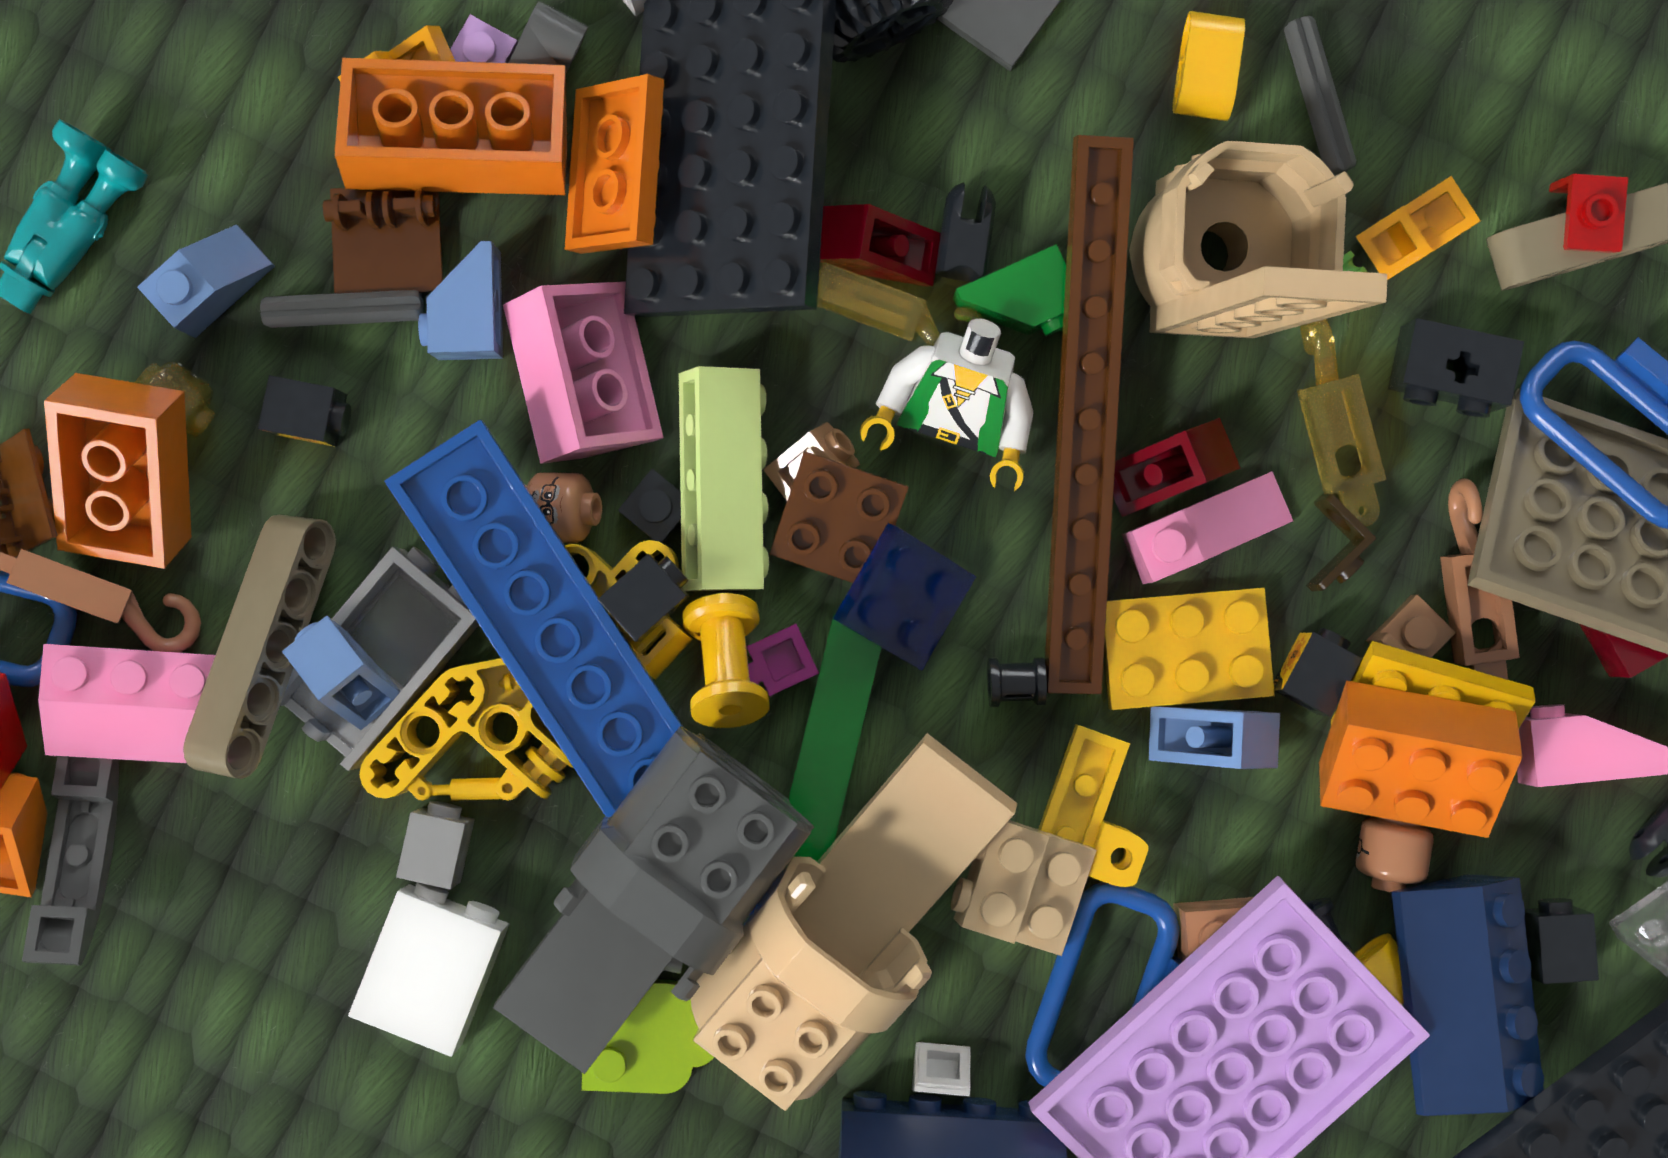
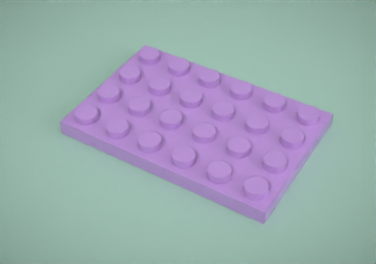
M1277 876L1028 1103L1031 1112L1078 1158H1294L1423 1043L1430 1034L1295 892Z

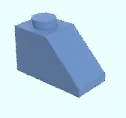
M234 225L179 249L137 288L175 329L196 338L271 271L275 265L238 225Z
M480 241L426 298L427 313H420L418 331L420 343L422 346H428V353L437 360L503 359L501 252L492 241Z
M325 616L319 622L304 627L295 637V641L282 651L317 700L359 730L365 728L381 715L401 692L355 639L329 616Z
M1163 706L1151 707L1149 760L1235 769L1278 768L1280 713Z

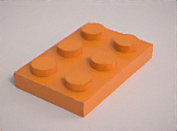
M644 74L576 89L565 250L584 254L653 245L656 222L657 179L660 164L659 150L663 115L664 79Z

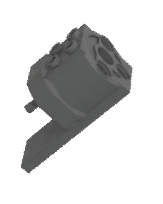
M679 726L612 816L604 817L575 854L570 870L576 879L569 888L564 887L554 900V905L562 913L496 1000L493 1008L585 1074L673 957L690 966L671 991L678 999L690 1000L700 987L697 983L703 973L709 975L716 973L744 936L743 922L811 834L814 826L790 804L788 798L701 733L696 735Z

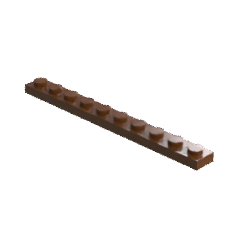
M1077 135L1073 137L1045 646L1047 693H1102L1134 138Z

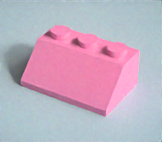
M626 282L544 285L503 304L540 464L587 458L664 438L635 316L624 314Z
M43 644L38 701L45 755L187 763L183 752L185 737L215 655Z

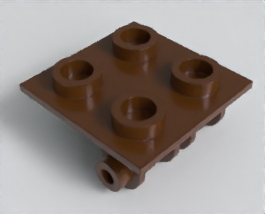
M330 189V199L323 201V215L326 222L332 223L334 293L417 290L419 293L432 292L443 281L439 192H429L423 189L416 191Z
M29 428L23 429L0 444V552L15 558L18 557L21 549L29 552L58 536L55 528L53 501L47 497L42 478L44 470L43 456L39 447L33 444Z
M804 451L770 555L873 590L909 486Z

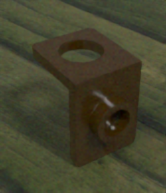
M1331 493L1318 497L1314 504L1350 542L1307 583L1306 586L1312 592L1325 590L1335 579L1340 584L1349 579L1364 563V560L1359 555L1376 539Z

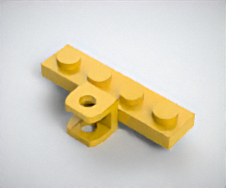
M1075 724L1038 830L1096 849L1089 877L1115 886H1133L1138 881L1148 853V845L1143 839L1128 829L1103 820L1130 743ZM1117 848H1124L1123 859L1118 863H1111L1112 852Z

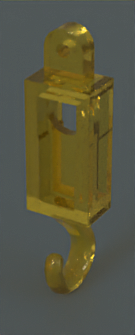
M823 262L819 272L818 307L911 342L915 332H917L927 345L934 346L940 333L926 306L927 300ZM958 307L954 312L956 319L968 323L973 319H984L979 312L967 307Z
M1327 319L1301 325L1300 331L1304 349L1307 354L1314 355L1316 385L1297 390L1324 494H1338L1340 502L1365 527L1370 526L1378 519L1380 514V507L1373 483L1387 479L1359 374L1339 378L1334 337ZM1344 445H1352L1357 448L1361 469L1357 474L1346 477L1339 472L1335 453ZM1360 506L1364 507V513L1362 515H1360L1358 511Z

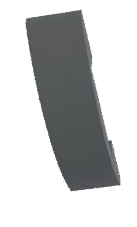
M57 756L51 795L59 799L41 904L31 905L22 962L82 966L99 919L110 871L117 821L119 759Z

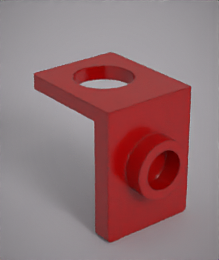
M1571 174L1550 184L1549 192L1568 194L1564 250L1618 253L1622 251L1628 177Z

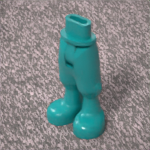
M61 119L58 120L52 129L54 141L65 153L61 172L56 181H47L35 191L33 202L17 226L4 256L6 261H1L0 269L4 271L0 278V297L29 314L33 312L43 295L51 297L54 294V289L71 273L93 243L103 237L109 220L106 211L126 191H136L142 188L149 174L134 163L112 152V149ZM97 170L99 175L95 185L86 199L81 200L76 205L80 197L78 194Z

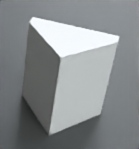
M916 1042L912 1090L916 1092L969 1096L970 1047Z

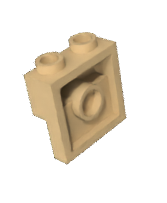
M1009 820L973 860L967 879L961 877L957 882L951 900V910L956 911L954 920L963 928L1013 944L1016 941L1062 956L1097 850L1090 846Z

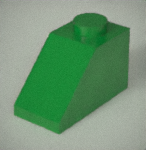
M1056 244L957 288L953 300L956 307L963 311L1027 335L1042 329L1045 337L1063 330L1066 264Z

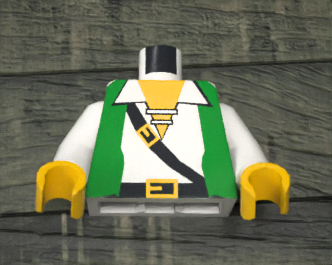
M973 319L969 322L964 337L949 332L941 333L934 346H920L896 363L876 402V405L879 407L877 415L867 418L861 425V439L865 440L870 426L877 423L883 424L887 428V435L881 443L880 450L888 448L895 436L891 422L894 415L899 416L898 426L995 458L998 449L1003 451V457L991 470V484L994 488L996 487L999 468L1010 466L1017 472V481L1014 487V491H1016L1024 480V471L1018 461L1020 454L1026 453L1033 418V408L1024 379L1013 373L1015 356L1010 352L996 348L1001 335L1000 328L988 320Z

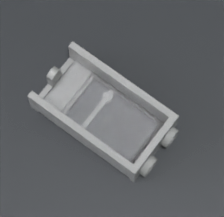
M392 547L332 618L333 621L355 639L401 691L386 710L365 728L359 730L318 701L294 668L280 706L287 707L305 722L301 729L310 738L317 742L326 740L342 753L345 758L340 765L348 771L361 768V764L366 756L404 716L479 626L454 586L449 587L434 574L439 566L416 547H413L409 552L405 549Z

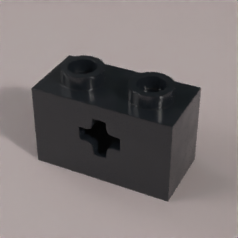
M1416 318L1400 328L1388 390L1404 393L1403 400L1408 403L1436 406L1437 400L1458 404L1456 412L1460 414L1488 418L1491 412L1509 407L1512 404L1525 341ZM1454 361L1453 370L1462 373L1461 379L1454 381L1455 372L1446 369V364Z

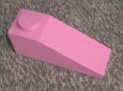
M1269 472L1122 534V537L1142 584H1147L1217 556L1293 522V519L1273 472Z
M1563 704L1533 706L1530 710L1531 717H1526L1519 728L1523 757L1518 766L1517 775L1518 783L1544 787L1668 774L1667 746L1586 715L1567 714Z

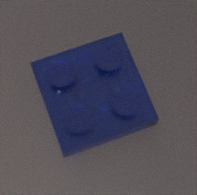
M888 523L833 619L916 668L923 670L976 576L904 530Z

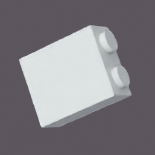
M417 882L416 886L409 884L397 891L348 1016L452 1057L464 1042L510 923L497 919L499 911L488 905L469 901L466 907L446 899L449 893L447 890Z

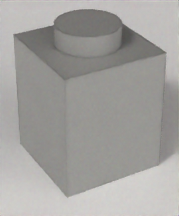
M429 801L428 809L422 807L412 811L409 817L396 878L446 889H452L461 883L475 819L460 816L462 810L460 806L438 801Z

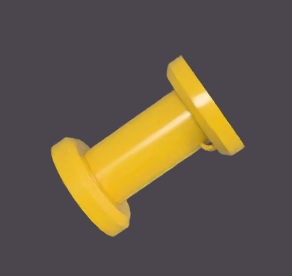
M733 593L712 594L694 600L683 610V628L689 635L701 641L705 686L695 693L690 700L692 718L702 725L714 728L739 727L761 719L769 711V697L764 688L750 681L745 636L751 633L760 621L757 603L749 597Z

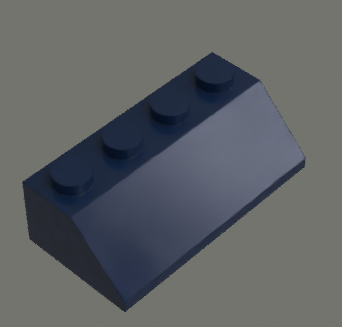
M1466 874L1392 891L1404 1008L1430 1034L1423 1043L1410 1053L1416 1114L1437 1116L1505 1113L1519 1109L1544 1090V1074L1540 1061L1537 1034L1538 1021L1534 1008L1531 961L1528 955L1524 920L1525 907L1522 900L1520 878Z
M857 1091L854 1093V1098H842L838 1158H1067L1066 1145L1031 1112L1029 1101L1019 1102L1018 1108L996 1107V1101L980 1097L965 1098L963 1105L941 1104L942 1099L940 1097L928 1094L910 1095L908 1102L887 1100L886 1094L876 1091Z

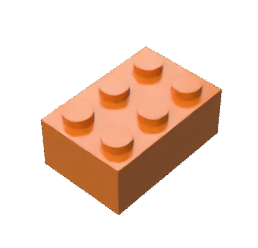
M75 373L44 400L54 520L58 535L56 537L57 550L165 569L192 537L185 391Z
M1346 680L1319 761L1320 806L1489 838L1523 757L1516 711Z

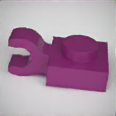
M797 624L746 646L753 662L748 664L750 681L756 684L763 682L769 696L819 674Z

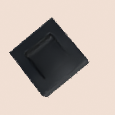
M651 469L618 511L654 541L664 543L681 523V492L654 469Z

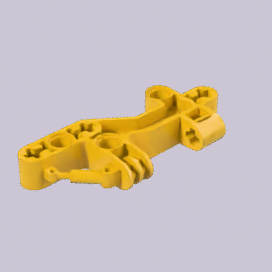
M647 540L638 543L614 568L596 552L585 546L577 544L565 545L571 556L581 554L588 561L589 574L586 579L598 597H601L641 561L645 554L656 557L662 553L664 557L668 556L679 568L676 554L671 548L659 541ZM611 615L649 675L655 680L693 640L669 616L641 642H635ZM666 631V635H665V636L656 644V646L647 654V651L650 649V647H651V646L661 637V635ZM499 658L450 668L441 674L366 756L361 764L359 775L366 791L378 798L386 799L410 791L416 799L421 801L427 800L432 796L450 795L452 801L492 799L509 801L521 795L526 788L531 789L538 796L548 799L552 794L548 785L553 780L560 783L565 778L562 770L567 765L572 768L573 766L548 728L540 720L538 713L503 660ZM456 681H473L474 684L470 689V693L475 697L474 700L460 701L450 711L435 704L436 701L439 705L450 704L460 692L459 687L455 684ZM501 712L510 714L517 722V735L510 743L499 740L493 732V721ZM424 716L434 719L439 726V738L433 746L423 744L417 737L416 727L419 720ZM464 732L470 734L507 768L502 777L451 779L450 784L432 785L431 782L423 777ZM533 734L542 744L538 749L530 746L525 752L529 759L523 763L514 754V751L524 746ZM405 752L415 756L405 759L397 767L394 774L399 780L385 782L382 777L386 774L387 769L383 764L398 760Z

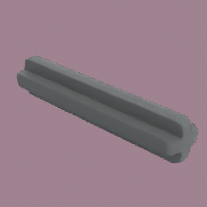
M1312 16L1297 18L1288 23L1284 33L1321 159L1331 172L1337 175L1351 170L1356 165V157L1316 21Z
M417 290L265 297L261 300L260 314L262 323L270 328L419 321L420 313H424V302L422 294Z

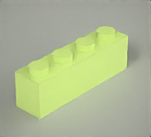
M698 366L679 373L682 572L689 580L682 587L684 591L764 589V578L769 570V555L767 549L763 546V524L768 515V501L765 493L762 492V470L767 461V446L765 440L761 438V416L766 407V391L764 386L760 384V369Z

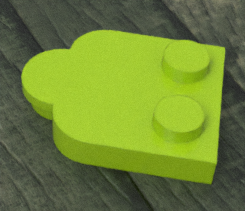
M656 979L585 1074L582 1073V1091L669 1094L678 1091L688 1082L693 1067L703 1066L713 1060L714 1057L693 1041L699 1028L692 1012L691 999L688 1001L678 999L671 992L678 981Z

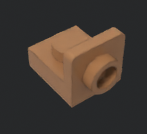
M826 422L808 432L763 470L784 498L788 500L804 451L854 468L858 467L860 463L854 456L855 449L850 439L842 431L833 428Z
M1415 594L1410 595L1366 641L1369 644L1374 641L1432 658L1456 632L1422 598Z

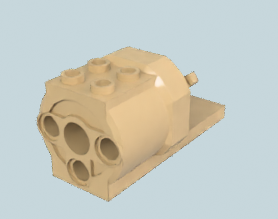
M1225 141L1203 154L1193 155L1190 162L1175 166L1174 171L1157 180L1155 196L1149 201L1138 218L1129 249L1136 283L1143 297L1151 306L1149 333L1257 338L1386 303L1388 274L1343 271L1345 194L1351 191L1354 186L1348 173L1344 171L1334 176L1320 158L1303 146ZM1206 231L1216 233L1227 246L1228 259L1222 271L1212 268L1202 256L1201 241Z
M927 733L817 862L811 857L793 856L759 901L751 917L743 925L744 936L714 975L703 973L697 980L700 987L691 998L692 1012L699 1028L693 1041L784 1111L795 1100H803L814 1096L871 1033L886 1031L917 998L919 989L930 979L932 971L927 964L928 960L918 940L909 933L910 930L1012 818L1016 811L1017 802Z

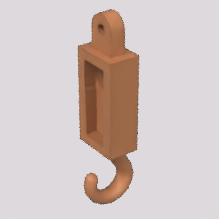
M1462 478L1452 485L1448 497L1449 516L1460 554L1440 557L1449 626L1456 632L1451 637L1453 660L1455 664L1468 666L1469 669L1508 680L1506 660L1520 658L1512 600L1467 585L1478 538L1475 524L1481 522L1483 509L1476 485L1471 480ZM1487 618L1492 621L1495 644L1490 648L1477 649L1474 647L1471 625L1478 619Z
M23 549L20 550L17 558L0 552V570L10 574L6 583L119 624L122 618L143 644L153 651L181 653L191 647L200 635L201 619L199 612L189 599L181 595L169 593L163 597V604L180 610L185 622L180 634L172 638H164L156 633L143 616L132 590Z

